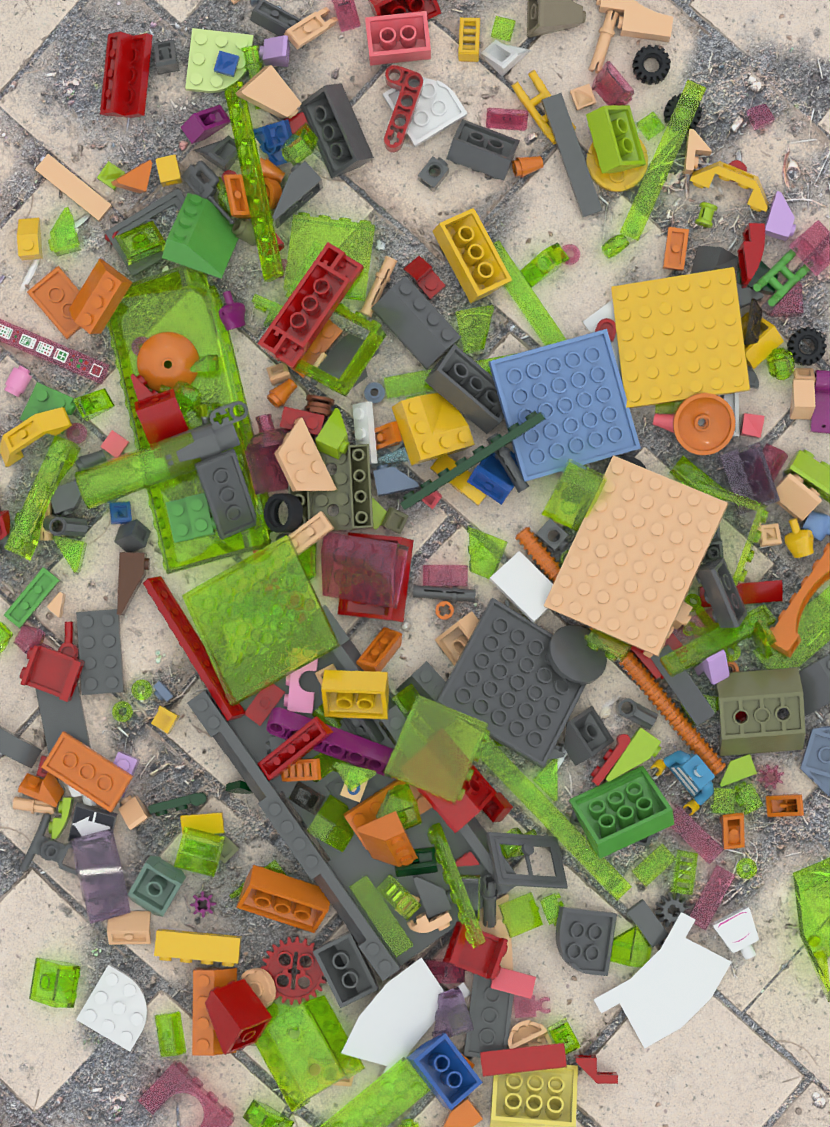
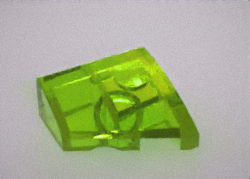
M494 305L455 312L462 348L465 354L484 350Z
M468 526L467 533H469L470 545L468 546V553L470 554L469 571L490 579L497 571L508 542Z

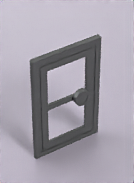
M179 188L105 231L108 239L133 277L163 260L162 255L165 242L156 230V221L151 218L174 204L180 211L185 197ZM144 223L145 229L150 232L153 231L162 247L137 262L121 236ZM116 231H118L116 237H114V239H113V238H112L113 234H114Z
M498 832L486 833L496 885L568 888L557 837ZM500 844L522 846L521 849L525 855L528 875L506 874ZM534 847L550 848L555 876L533 875L529 856L534 853Z

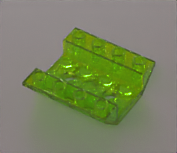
M325 995L301 1003L270 1022L255 1043L292 1112L311 1102L310 1098L343 1078L349 1079L365 1069L361 1059L341 1054L348 1036ZM293 1027H298L300 1035L298 1038L292 1039L289 1034L290 1030ZM313 1064H319L321 1068L320 1073L316 1076L310 1074V1067Z

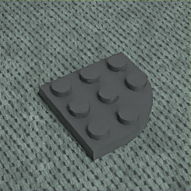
M559 906L556 924V944L562 959L571 968L579 972L608 976L617 913Z

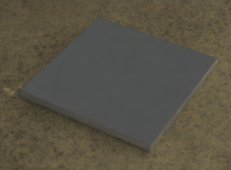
M491 598L435 704L542 769L545 767L586 685H579V683L568 679L564 680L551 666L548 653L550 638L553 634L532 623L498 600Z

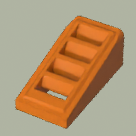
M320 758L298 760L281 774L282 781L321 780Z

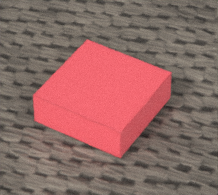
M112 430L100 447L118 459L130 442Z

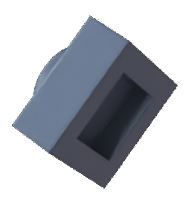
M158 681L153 686L156 689L154 694L161 701L165 699L166 702H169L175 697L162 681Z

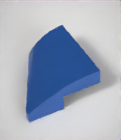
M288 119L248 131L251 137L254 136L261 144L259 148L269 156V160L276 166L300 159Z

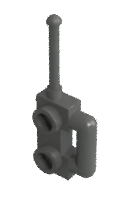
M198 161L196 165L190 164L181 176L183 180L194 190L196 195L212 202L229 221V224H234L235 220L224 211L213 197L218 191L215 186L218 184L219 178L203 161ZM201 173L209 179V182H205L202 179Z

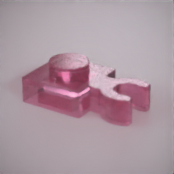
M532 995L531 999L514 996L515 1018L536 1017L537 1010L545 1014L550 1013V1008L545 1009L542 1007V1003L550 1001V998L544 996L535 1001V995Z

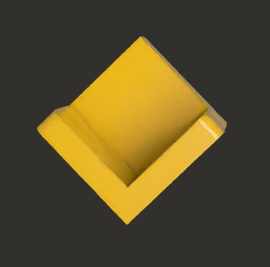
M175 154L156 159L162 187L183 183Z
M160 705L151 724L163 730L166 734H170L180 715Z

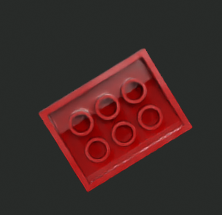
M348 532L338 615L403 622L414 540L404 537Z

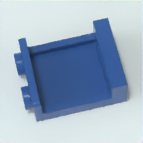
M511 451L510 455L518 467L515 453ZM493 453L477 465L467 482L502 505L515 486L500 461L494 457L496 456L495 453Z

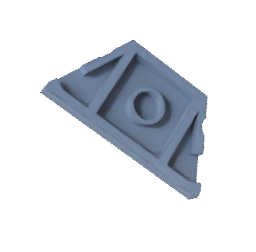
M830 726L811 729L799 769L829 797Z

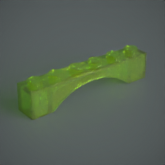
M54 436L6 542L5 550L26 560H31L39 542L42 522L50 500L61 480L73 467L74 461L81 449L74 442L60 436Z

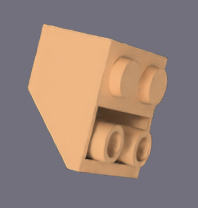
M789 473L782 478L768 496L792 517L797 518L798 522H801L820 504L822 499L819 498L820 494L814 488H807L803 484L804 480L800 476Z

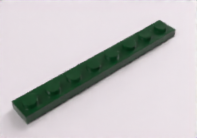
M536 411L530 413L525 417L527 421L521 425L517 422L508 428L509 432L504 436L498 434L490 440L492 444L484 448L481 445L472 451L474 455L469 459L466 457L461 458L455 462L456 467L452 470L444 469L437 474L439 478L432 482L429 479L420 485L422 489L414 493L412 490L404 495V501L400 503L404 510L412 507L544 421L546 417L542 412L538 414Z

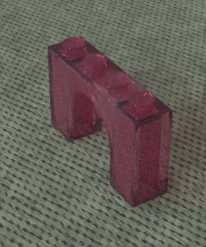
M175 1060L138 1099V1102L153 1115L171 1096L187 1093L196 1097L203 1107L204 1117L199 1127H229L235 1120L233 1111L226 1105L223 1107L218 1102L219 1098L212 1091L207 1092L202 1087L204 1084L196 1076L193 1078L187 1073L189 1071L182 1062L177 1063Z

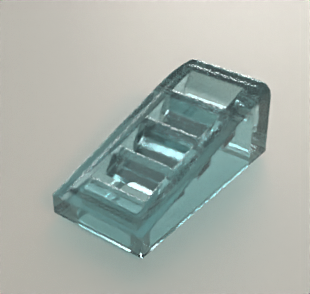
M405 447L377 459L379 465L410 462Z

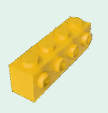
M158 929L156 931L154 956H159V960L162 961L180 958V962L184 963L201 960V964L213 965L215 961L222 962V966L233 967L234 963L238 964L240 961L242 936Z

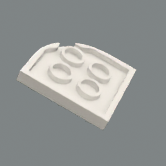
M423 77V90L407 135L414 147H417L466 117L467 112L455 93L447 85L438 80L435 81ZM411 80L408 84L411 87H417L420 83L417 80ZM393 88L383 93V97L392 112L400 94L399 90ZM404 99L401 103L403 106L408 107L413 102L410 99ZM398 118L399 123L403 126L406 123L405 119Z
M109 964L76 1020L126 1050L131 1051L142 1033L147 1020L148 1008L143 990L133 978Z

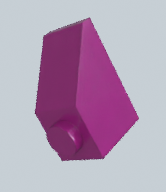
M217 105L193 113L181 126V129L191 144L207 139L228 125L231 120L221 105Z

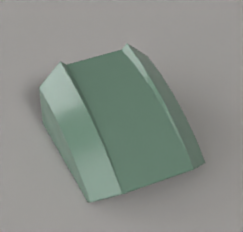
M150 856L127 896L134 903L150 911L152 914L163 917L185 881L186 876L182 870L164 861L161 857Z

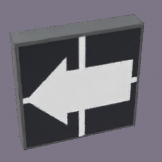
M77 802L68 841L108 852L117 813Z

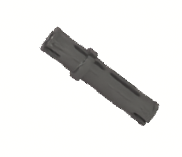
M496 433V434H494V435H492L491 437H489V438L486 439V440L488 441L489 445L492 444V443L490 442V440H491L493 437L497 436L498 433ZM504 446L495 452L496 456L494 457L500 461L517 492L520 493L528 488L529 485L527 482H524L519 468L510 455V449Z
M414 585L413 598L452 600L453 603H456V601L475 603L476 589H460L457 586L447 588Z
M488 874L483 877V891H481L483 899V925L486 927L488 921L487 928H492L496 925L498 890L496 889L495 876H493L492 881V875Z

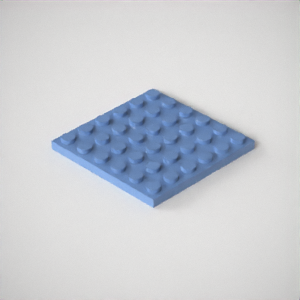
M607 329L488 362L507 429L517 422L521 425L527 421L525 417L534 411L537 414L542 412L546 417L544 421L511 442L524 482L641 449L630 408H626L627 398Z

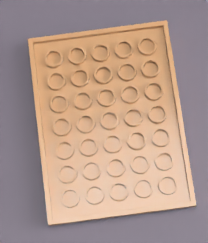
M613 456L543 606L659 657L726 511L728 502Z

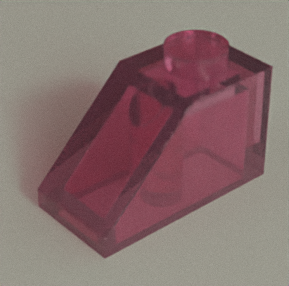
M423 959L438 983L452 984L465 982V970L443 962V959Z

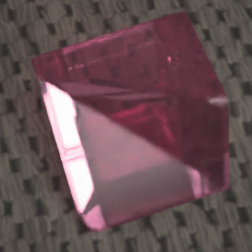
M766 104L752 107L746 112L754 131L775 121L773 114Z

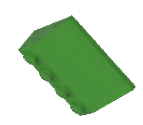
M188 193L167 237L162 258L222 279L239 238L236 237V234L232 233L233 224H229V221L209 200L199 195Z
M644 766L569 799L579 823L599 859L674 825L673 809Z

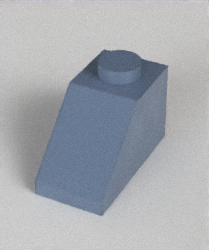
M389 464L377 466V470L373 471L378 497L419 489L418 482L395 467H389Z

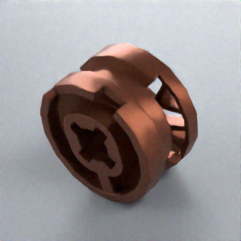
M317 395L306 396L307 406L304 407V411L322 414L325 417L331 416L333 412L331 407L334 406V399Z

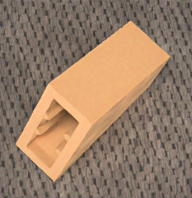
M272 65L262 68L235 93L238 97L280 119L292 118L298 113L299 110L297 108L302 104Z

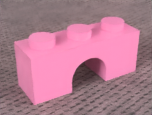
M293 648V652H289L288 665H291V673H287L286 676L289 694L284 696V706L287 707V710L313 713L315 692L303 690L299 681L304 672H317L319 650Z

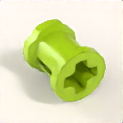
M701 202L699 205L701 207L698 219H695L694 223L702 227L712 228L713 215L718 207L707 202Z

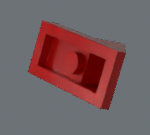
M420 256L403 268L429 300L446 287L434 273L432 266Z

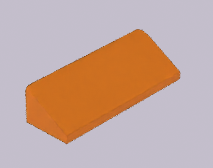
M383 627L356 661V664L364 671L381 672L400 648L402 633Z

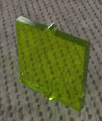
M532 892L498 905L503 917L502 923L505 924L510 938L543 925L538 912L539 907L536 906Z

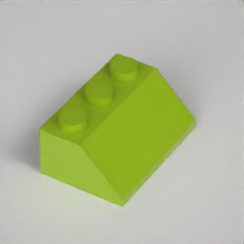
M630 105L602 106L586 114L602 174L617 173L646 164Z
M805 449L797 451L784 470V473L787 475L789 473L792 475L797 474L804 480L803 484L807 488H814L821 498L830 503V465L813 459L814 455Z

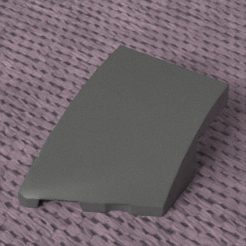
M346 335L329 351L325 359L320 363L310 380L311 385H317L318 382L329 383V386L355 387L368 377L365 363L379 353L378 346L354 335Z

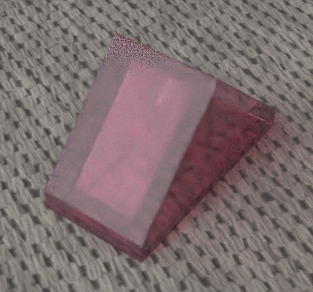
M331 0L341 32L361 27L354 0Z
M798 281L768 315L770 317L801 316L803 314L802 283Z

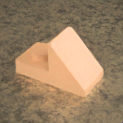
M689 129L687 133L683 174L691 175L693 170L697 169L699 157L695 155L710 156L712 150L694 129Z

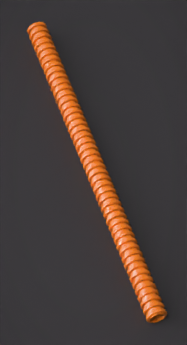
M526 527L516 535L515 539L520 541V545L523 544V549L528 550L527 554L532 555V560L537 561L536 565L541 566L540 569L545 571L544 574L548 575V579H552L554 584L561 569L560 563L555 562V557L550 556L551 552H547V548L542 546L543 543L538 541L539 538H535V533H531V528ZM590 627V630L595 631L594 635H598V639L603 641L602 644L607 646L606 649H610V654L615 656L614 659L619 660L618 664L624 666L623 670H627V674L632 676L631 679L636 681L635 684L640 686L639 689L644 691L643 694L648 695V700L653 701L652 705L657 706V711H661L660 714L665 716L664 719L669 721L668 724L673 726V730H677V735L682 736L681 740L686 741L685 745L690 746V751L693 750L694 754H697L714 776L721 772L726 764L721 762L722 759L717 757L718 754L713 752L714 749L712 747L709 748V743H705V738L700 737L701 733L696 732V727H692L693 724L689 723L688 718L683 716L684 713H680V708H676V703L671 702L672 698L667 697V692L664 693L662 691L663 688L658 686L659 683L654 681L655 678H651V673H647V668L642 667L643 663L637 661L638 657L633 656L634 653L629 651L630 648L625 646L626 643H622L621 640Z

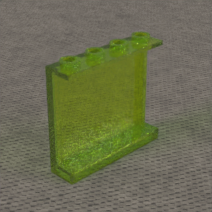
M299 212L298 215L293 214L283 286L284 291L293 292L326 243L329 242L364 267L343 299L365 301L375 225L367 220H360L358 223L351 222V219L344 217L334 220L327 215L311 217V214Z
M417 694L385 768L384 775L391 779L396 778L451 801L453 805H456L457 801H462L466 789H463L465 782H470L474 770L471 768L474 761L478 762L483 751L480 750L482 742L486 743L491 732L488 730L489 725L486 722Z

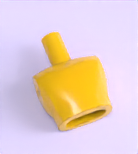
M797 518L790 519L789 524L792 532L786 534L784 538L787 548L793 555V558L811 555L814 553L812 531L800 530Z

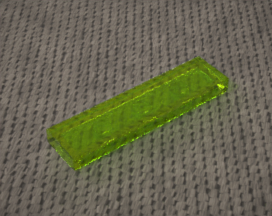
M367 875L349 886L395 957H398L414 946Z

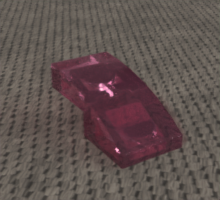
M423 565V586H468V565Z

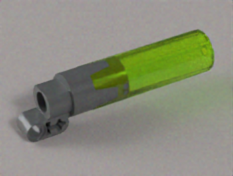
M233 401L217 407L209 413V423L75 472L76 483L86 507L91 510L196 470L194 464L240 445L233 423L246 418L248 415L247 405L241 401ZM236 405H242L244 408V412L240 416L233 414V408ZM228 408L229 415L232 417L231 420H229L228 416L223 417L221 423L213 420L216 417L215 413L218 412L220 415L226 414L225 409Z

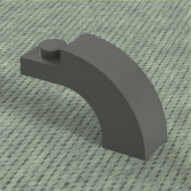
M0 726V753L32 768L42 750Z

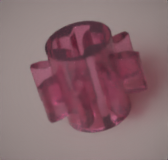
M766 764V770H759L762 778H759L758 781L765 782V789L770 784L775 790L777 783L783 784L780 776L784 772L777 771L778 765L771 769L769 764ZM774 772L773 776L775 777V780H770L768 782L769 778L766 776L767 773Z

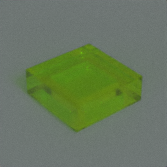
M496 16L491 37L511 42L516 20Z

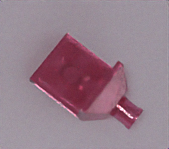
M271 414L258 416L255 419L259 434L252 437L245 449L255 494L259 495L288 489V481L274 453L283 444V439L288 432L282 428L275 429Z

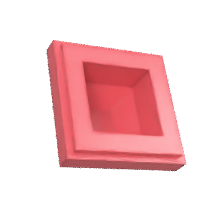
M436 490L422 499V501L433 509L442 498V495Z

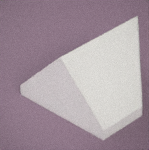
M495 40L481 54L502 77L532 50L503 44Z

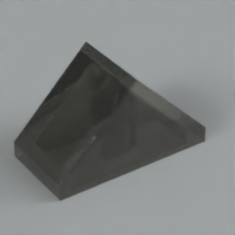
M298 781L289 800L316 816L327 795Z

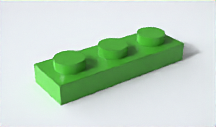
M43 567L5 612L4 616L21 629L60 580Z

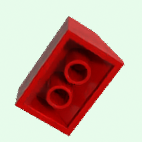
M368 0L374 16L427 11V20L441 14L437 0Z

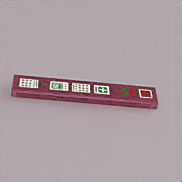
M0 319V342L99 384H103L110 368L109 364Z

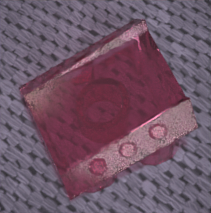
M610 61L604 64L593 80L592 90H595L608 106L627 105L632 101V96L634 95L633 88Z

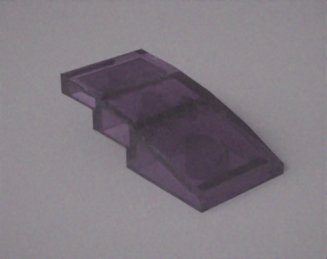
M107 829L71 839L77 877L80 880L82 897L85 901L89 923L92 924L131 913L113 830Z

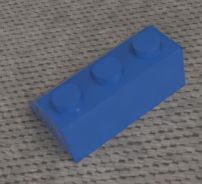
M442 1033L425 1042L407 1057L408 1061L442 1106L449 1110H452L483 1083L446 1033Z

